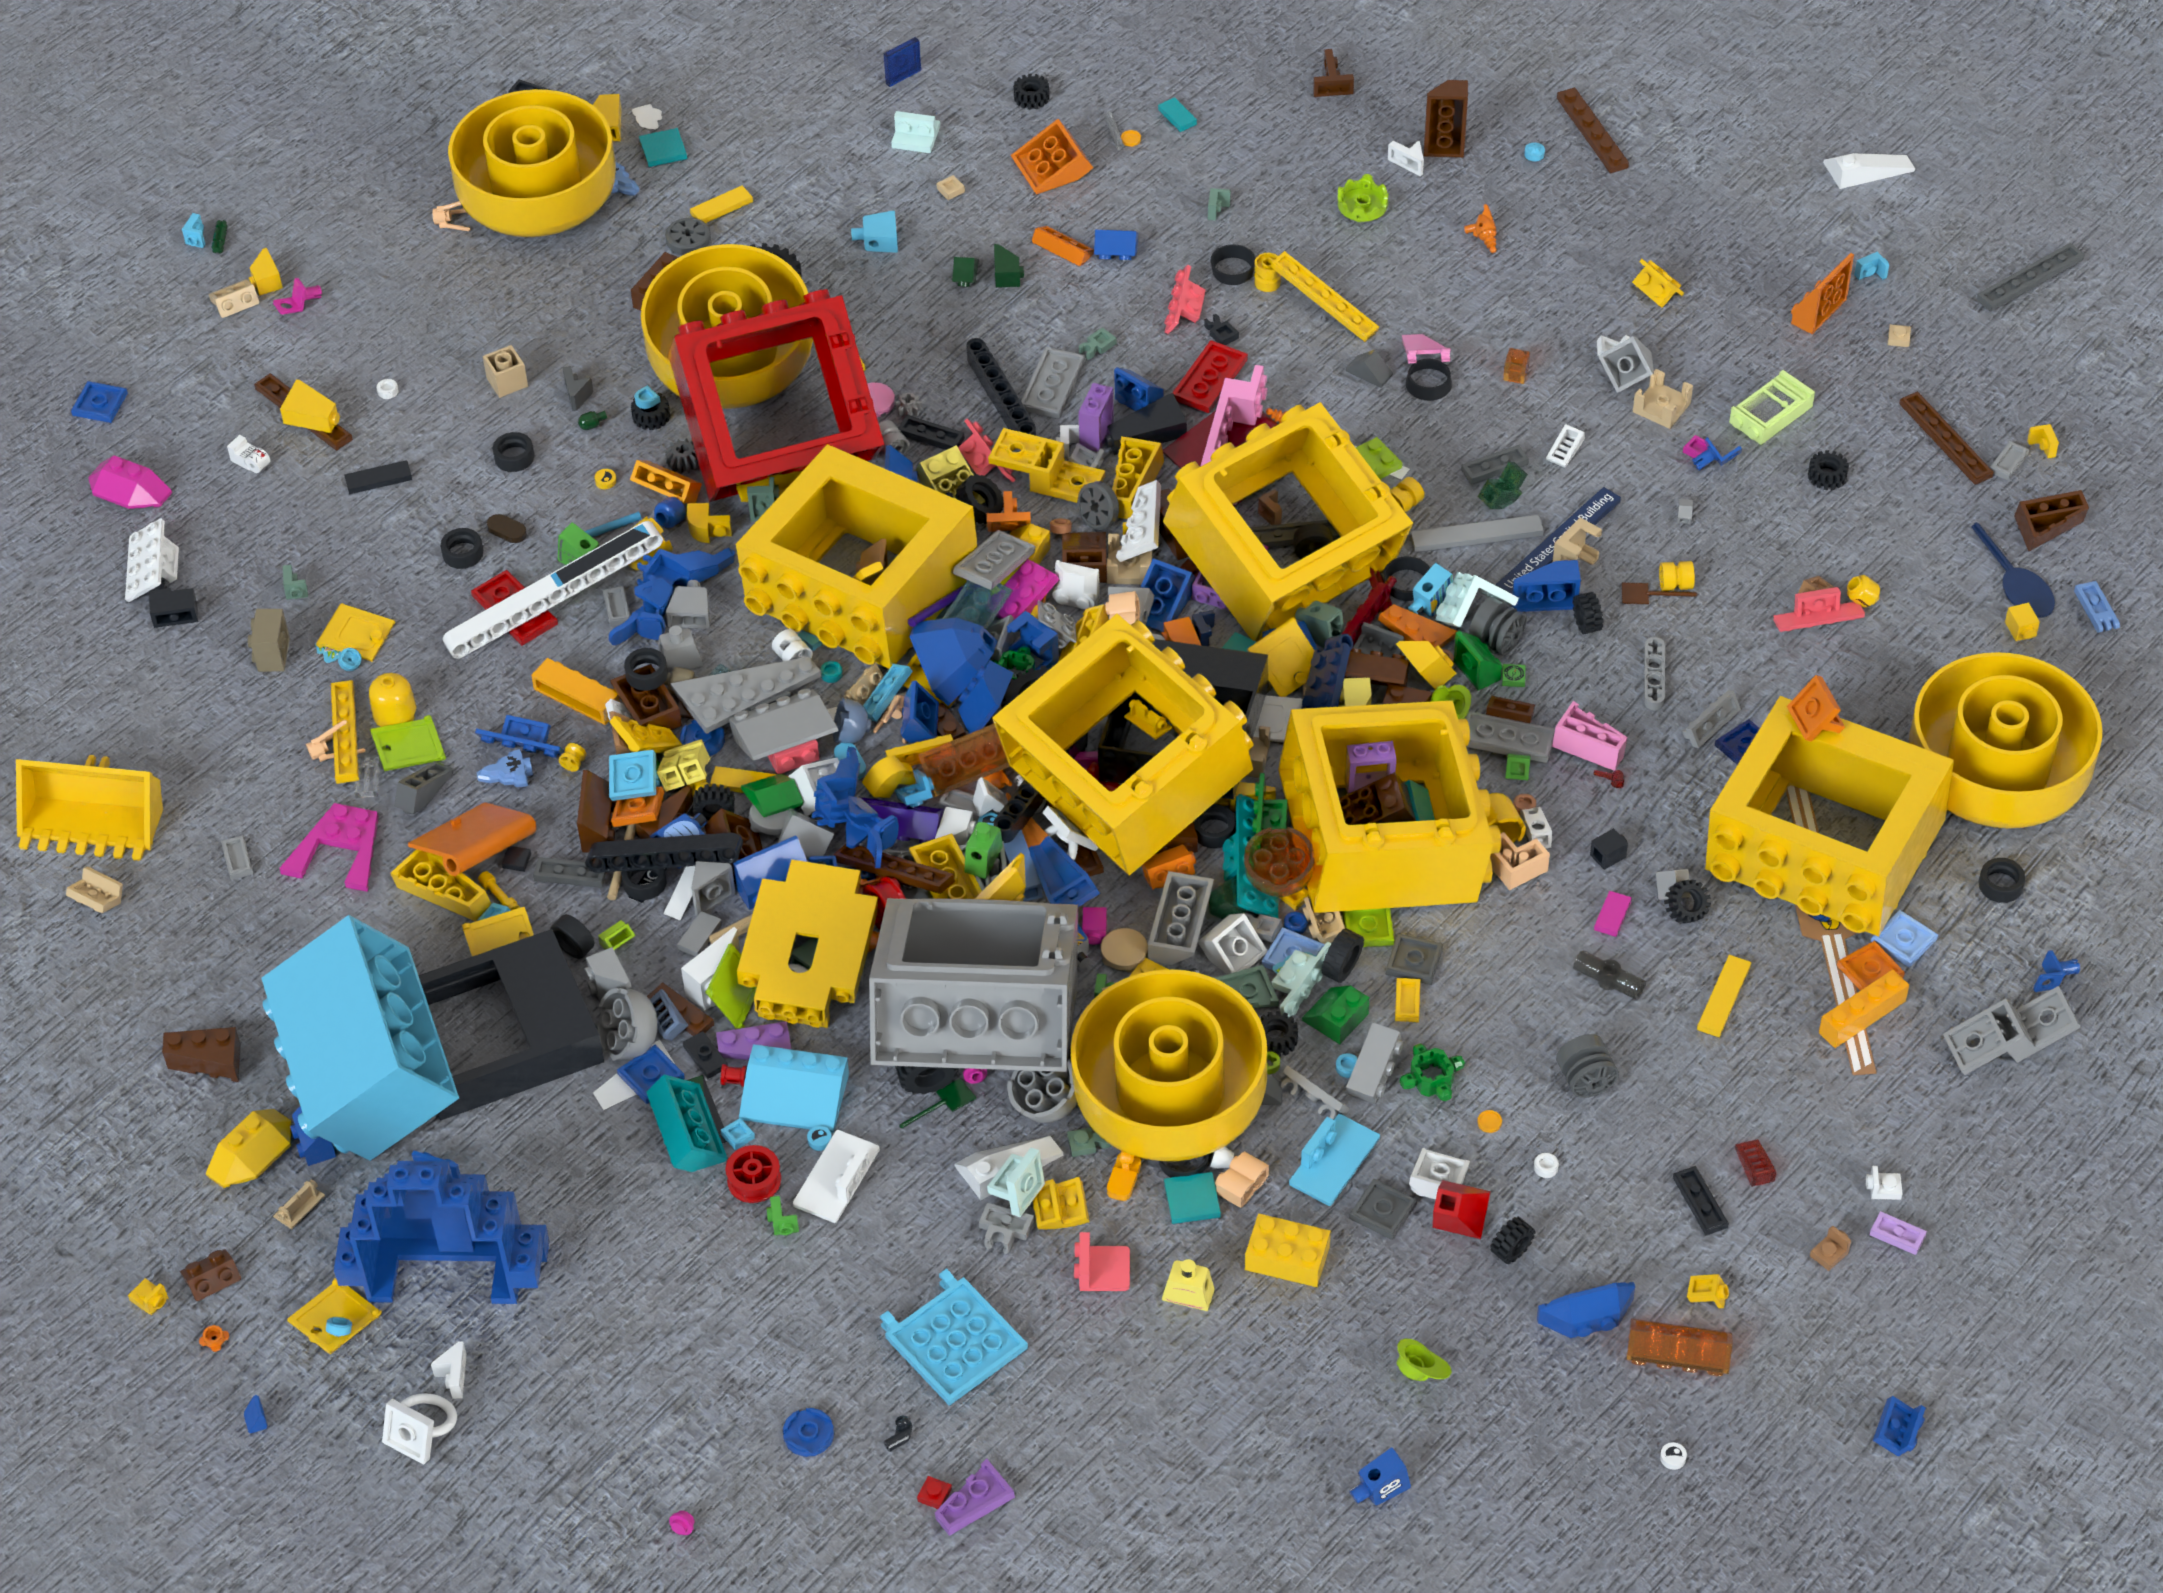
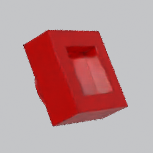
M927 1476L917 1496V1500L922 1504L939 1509L947 1500L952 1490V1485Z

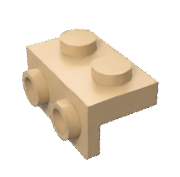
M87 866L83 868L82 879L67 887L66 896L76 900L78 903L93 908L97 912L105 913L121 904L123 884Z
M1308 897L1304 898L1306 907H1303V912L1307 921L1311 920L1312 925L1309 926V930L1313 939L1318 938L1319 942L1323 944L1333 942L1338 933L1345 929L1340 911L1314 913L1310 899Z

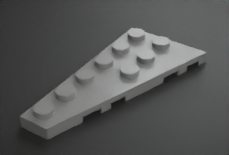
M803 657L671 683V690L707 734L729 723L728 718L734 717L735 713L740 711L748 712L750 707L784 692H791L821 677V670L810 657Z

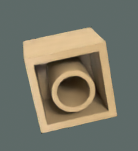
M512 345L483 356L486 378L499 398L528 387L525 365Z

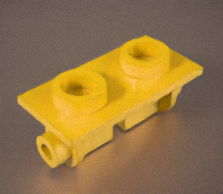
M1132 700L1129 703L1130 712L1124 718L1155 740L1173 729L1164 717H1160L1152 710L1149 711L1140 700Z

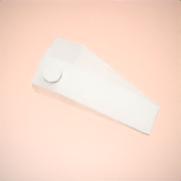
M1852 153L1825 159L1823 162L1839 189L1915 171V167L1907 155Z
M1047 1136L975 1152L955 1163V1167L977 1197L983 1200L991 1195L988 1193L987 1186L1012 1153L1024 1157L1031 1147L1040 1151L1043 1167L1063 1156V1152L1052 1137Z

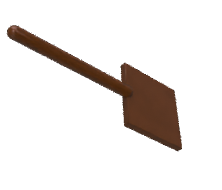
M1622 582V604L1649 605V595L1697 596L1696 592L1649 591L1648 583Z

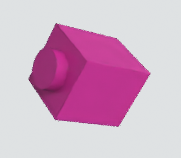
M1083 907L1082 930L1091 945L1101 944L1107 934V907Z

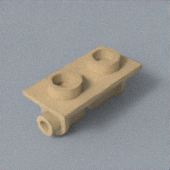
M876 662L870 668H866L856 683L849 690L845 691L844 698L858 701L862 705L865 704L884 677Z
M314 1180L305 1181L304 1186L283 1207L280 1206L278 1208L279 1211L273 1217L292 1230L325 1197V1194L316 1189L318 1185Z

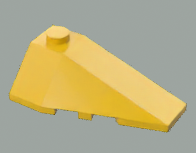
M1030 523L1010 533V535L1036 546L1035 553L1028 559L1038 565L1051 548L1050 530ZM1022 564L991 590L990 599L998 593Z

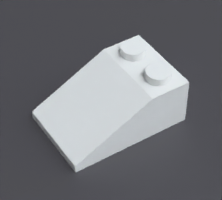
M735 927L681 968L685 996L704 1012L710 1007L716 1006L705 991L728 944L732 943L740 953L738 931Z

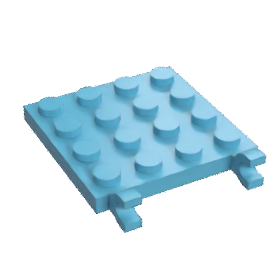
M945 1269L939 1274V1277L942 1279L939 1284L945 1291L900 1323L895 1320L889 1311L882 1314L880 1319L883 1321L881 1327L886 1331L885 1336L890 1344L950 1406L1027 1350L1028 1343L964 1277L957 1281L951 1272Z

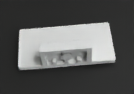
M161 518L134 532L129 537L125 600L128 602L161 584V577L169 583L177 580L179 547L164 536L165 521Z
M836 1130L794 1199L793 1207L837 1223L880 1151L879 1145Z

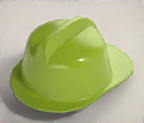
M1405 1338L1397 1344L1399 1353L1397 1366L1406 1377L1416 1381H1425L1429 1377L1446 1379L1451 1375L1452 1371L1449 1364L1420 1342Z

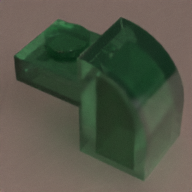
M1508 462L1499 479H1487L1477 497L1490 509H1504L1521 496L1523 492L1520 490V487L1528 474L1515 462Z

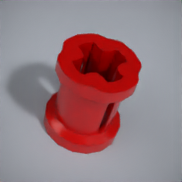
M723 1064L720 1077L721 1085H726L727 1083L740 1084L741 1087H744L747 1066L740 1068L728 1067L727 1064Z

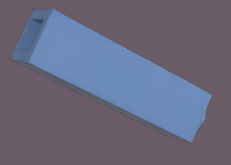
M1020 830L1011 842L1004 843L1006 866L1020 852L1024 855L1026 888L1023 894L1025 896L1023 901L1027 902L1043 897L1042 884L1030 856L1022 830Z

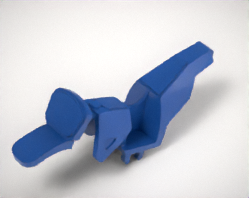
M659 548L653 557L644 555L643 560L647 561L648 564L637 563V568L643 571V581L637 579L638 586L634 587L635 596L643 599V606L633 612L623 624L610 631L608 636L609 642L612 645H618L629 639L636 632L642 637L659 640V636L664 634L666 629L663 616L673 595V583L687 587V583L690 580L702 582L719 574L720 571L734 563L735 551L726 548L715 555L700 550L673 554Z
M848 746L847 757L840 760L835 773L817 779V788L814 792L816 811L812 813V818H822V820H817L818 826L828 825L829 827H835V823L846 822V846L849 848H855L868 838L867 849L874 857L875 868H880L882 851L892 847L896 842L899 830L898 820L894 815L884 820L878 817V813L864 800L855 797L860 763L856 748Z

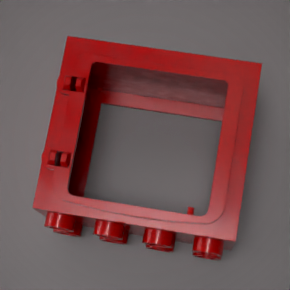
M822 289L804 295L805 302L796 307L789 308L787 300H777L763 305V313L756 317L747 319L745 310H738L720 316L721 323L716 325V327L705 329L704 323L701 320L689 322L678 327L679 334L675 335L668 356L709 502L739 495L736 485L755 483L770 477V475H784L803 471L827 444L865 461L874 460L885 444L873 406V399L870 395L842 295L830 298L828 289ZM812 338L839 433L738 459L734 452L710 363Z

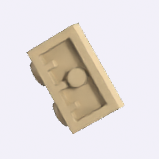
M247 279L209 294L211 302L217 306L222 318L259 304L254 285Z

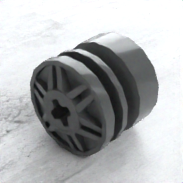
M1489 597L1476 611L1470 625L1469 634L1477 636L1482 643H1489L1488 645L1492 650H1497L1498 653L1506 655L1520 640L1527 623V616L1513 607L1508 608L1507 604L1501 600Z
M1585 1034L1578 1036L1563 1045L1556 1055V1061L1562 1073L1566 1076V1081L1571 1091L1579 1098H1590L1607 1091L1615 1084L1619 1077V1071L1611 1056H1609L1603 1040L1598 1035Z

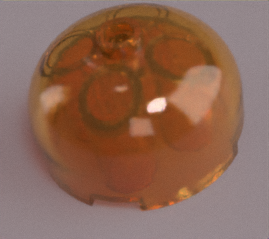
M1271 827L1264 829L1254 835L1245 848L1244 865L1246 875L1250 883L1266 895L1273 897L1293 895L1301 891L1313 876L1315 869L1313 846L1310 840L1296 829L1287 827V829L1271 830Z

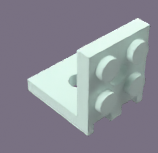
M1457 572L1453 583L1447 587L1446 597L1437 609L1435 620L1442 624L1461 627L1477 592L1488 598L1495 597L1513 606L1516 605L1519 598L1476 575L1471 576L1466 573Z

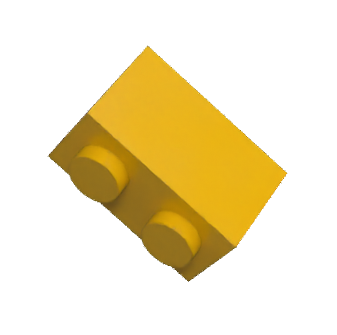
M1399 641L1396 643L1417 671L1435 690L1457 674L1452 668L1454 665L1453 661L1438 645L1434 648L1429 641Z

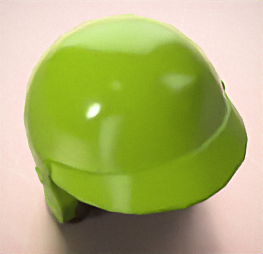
M1445 685L1437 687L1432 694L1431 702L1453 700L1458 719H1464L1468 715L1471 705L1470 691L1463 685H1453L1449 688H1446Z

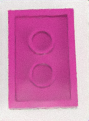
M1027 559L985 608L1000 619L1012 615L1015 620L1025 611L1030 613L1035 605H1038V600L1041 601L1060 579L1053 572Z

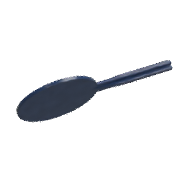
M1975 522L1971 528L2006 571L2003 576L2002 586L2010 602L2014 606L2029 603L2038 618L2049 616L2054 610L2055 598L2048 584L2032 571L2024 568H2014L1982 526Z

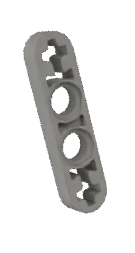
M1651 637L1646 640L1644 647V705L1649 710L1655 711L1663 707L1665 700V643L1658 637ZM1653 647H1656L1657 649L1656 654H1652ZM1656 662L1660 664V667L1653 668L1649 666V663ZM1656 679L1660 684L1652 685L1648 681ZM1652 693H1656L1657 701L1652 699Z

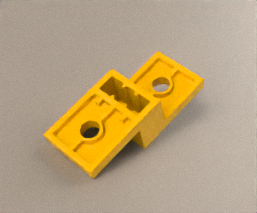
M1006 428L1002 429L988 457L989 464L1029 473L1031 492L1077 503L1078 494L1084 485L1095 481L1103 482L1105 478V470L1065 461L1063 442ZM1015 449H1020V450H1021V451H1019V452H1012V451H1014ZM1076 482H1082L1081 485H1074Z

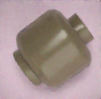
M674 667L671 673L668 672L664 685L668 686L667 690L671 695H675L671 690V683L696 679L698 677H695V673L692 670Z

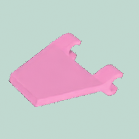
M1423 334L1402 335L1408 364L1417 363L1416 354L1440 353L1442 362H1450V348L1444 347Z

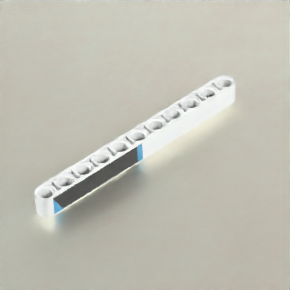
M642 522L449 630L443 636V642L453 658H462L655 550L662 544L663 538L652 522Z

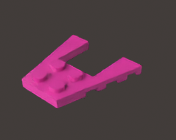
M334 803L281 865V875L303 879L318 845L324 844L358 851L345 879L346 888L368 892L371 860L374 853L373 845L376 839L378 824L377 811Z

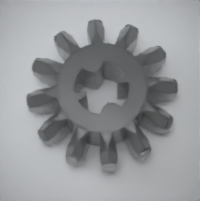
M686 438L684 441L678 439L677 443L670 442V446L666 448L665 452L668 467L674 472L678 470L680 474L683 471L690 473L691 469L697 470L699 463L693 441L689 442Z

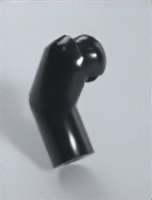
M905 1415L899 1416L895 1420L897 1425L895 1435L884 1440V1445L889 1452L910 1440L912 1423Z

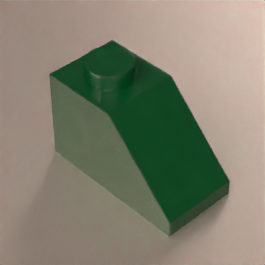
M994 244L996 288L1020 287V278H1024V266H1019V257L1001 245Z
M954 257L952 282H958L957 286L970 287V283H975L979 259Z

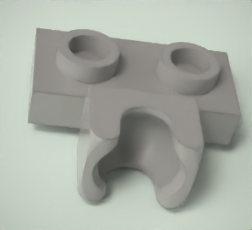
M987 1203L979 1221V1228L987 1230L984 1241L985 1247L991 1249L994 1243L1002 1242L1004 1245L1003 1253L1008 1254L1013 1245L1014 1238L1026 1241L1034 1222V1215L1023 1213L1021 1217L1012 1215L1009 1208Z

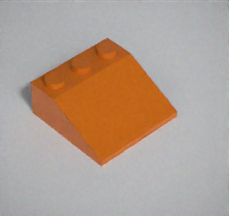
M1059 119L1055 120L1011 154L1014 162L1036 195L1077 181L1093 169V166L1069 130Z
M1850 253L1822 280H1819L1811 292L1808 291L1800 303H1796L1791 310V324L1813 334L1847 300L1854 254Z

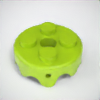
M1364 174L1360 180L1354 181L1349 179L1344 187H1338L1337 205L1340 212L1351 220L1357 222L1372 221L1378 219L1386 212L1389 193H1387L1384 184L1378 186L1374 183L1373 177L1370 174Z

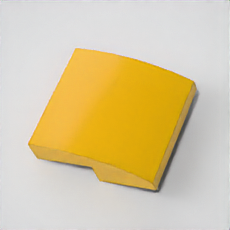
M1080 1177L1057 1184L1054 1179L1045 1181V1185L1033 1199L1038 1229H1059L1090 1222L1083 1182Z

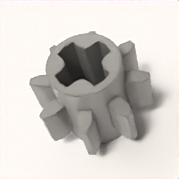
M913 393L900 395L899 401L895 402L899 416L904 418L906 415L916 417L918 416V411L922 410V402L919 401V396H915Z

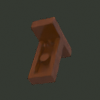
M1324 49L1326 76L1313 77L1314 97L1352 95L1354 92L1353 74L1340 75V70H1336L1338 69V59L1334 57L1333 50Z

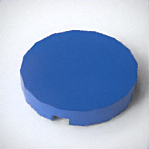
M693 720L688 726L686 724L681 730L680 742L682 745L702 739L709 756L718 753L725 743V734L722 727L706 734L697 721Z
M806 1408V1410L800 1412L799 1410L793 1412L786 1419L783 1426L784 1442L789 1450L800 1456L809 1457L823 1453L831 1445L834 1438L832 1421L826 1413L815 1408Z

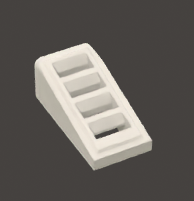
M1565 424L1549 451L1546 460L1566 468L1583 443L1585 432ZM1566 438H1570V439L1574 440V442H1571V441L1567 440ZM1565 443V444L1571 446V448L1566 447V446H1564V445H1562V444ZM1558 449H1562L1568 453L1565 454L1563 452L1558 451ZM1554 455H1559L1563 457L1564 460L1554 457Z

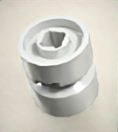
M792 629L780 632L772 642V649L783 661L810 657L812 659V650Z

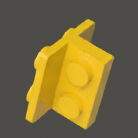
M1641 258L1639 262L1645 267L1632 281L1634 285L1662 308L1675 292L1683 296L1684 292L1679 289L1682 286L1679 282L1669 276L1665 270L1653 261L1649 260L1646 262Z

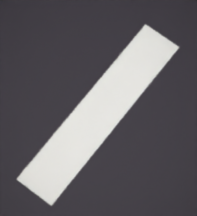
M695 866L685 868L663 914L681 920L692 897L691 886Z

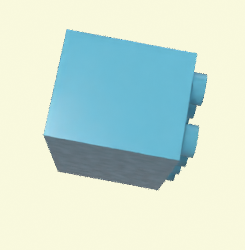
M348 915L261 978L267 998L263 1000V1008L269 1018L275 1022L279 1034L274 1039V1044L279 1054L287 1060L291 1074L286 1077V1083L292 1094L299 1099L302 1113L298 1115V1122L301 1129L310 1138L316 1139L321 1137L332 1142L344 1154L351 1151L371 1161L459 1099L409 947Z

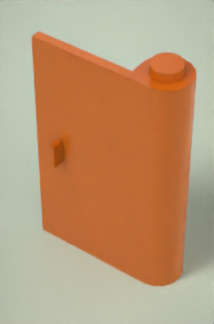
M484 802L408 842V847L442 856L446 871L452 876H457L536 832V821L527 813Z

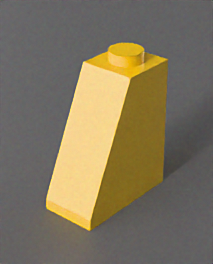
M620 94L599 95L593 106L607 120L611 130L612 141H621Z
M297 379L280 408L283 424L328 433L332 432L340 419L336 403Z

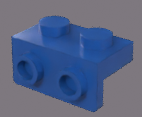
M1889 1397L1885 1403L1873 1441L1896 1456L1912 1451L1917 1444L1918 1439L1916 1435L1925 1420L1923 1415L1926 1407L1920 1405L1913 1409L1896 1397Z

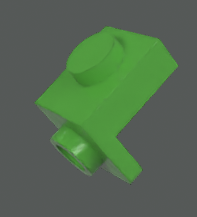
M780 1196L770 1197L771 1207H766L768 1222H773L774 1235H790L799 1232L797 1215L782 1216Z

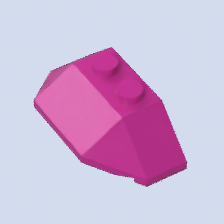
M115 455L100 463L88 477L93 496L128 509L150 506L161 507L172 494V490L150 468Z

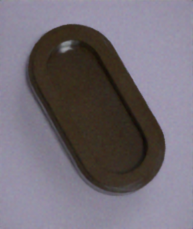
M495 514L487 520L488 531L510 543L522 542L527 536L526 527L522 523L505 515Z

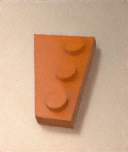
M1395 604L1383 611L1378 621L1393 632L1404 636L1405 641H1429L1434 648L1437 645L1443 648L1455 639V634L1458 632Z

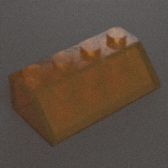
M995 724L918 755L926 776L930 777L933 782L934 790L932 792L934 797L1010 767Z
M1631 1319L1626 1360H1631V1363L1635 1365L1654 1363L1657 1364V1367L1663 1369H1671L1672 1366L1682 1367V1370L1685 1372L1696 1373L1697 1370L1708 1371V1374L1712 1376H1723V1373L1729 1374L1733 1346L1732 1333Z

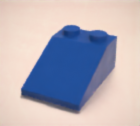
M1154 558L1152 559L1140 588H1150L1154 594V600L1146 623L1147 627L1164 632V622L1178 618L1192 595V584L1196 579L1192 572Z
M1578 560L1554 561L1514 579L1512 595L1519 599L1516 605H1511V607L1520 612L1573 610V597L1579 595L1581 583Z

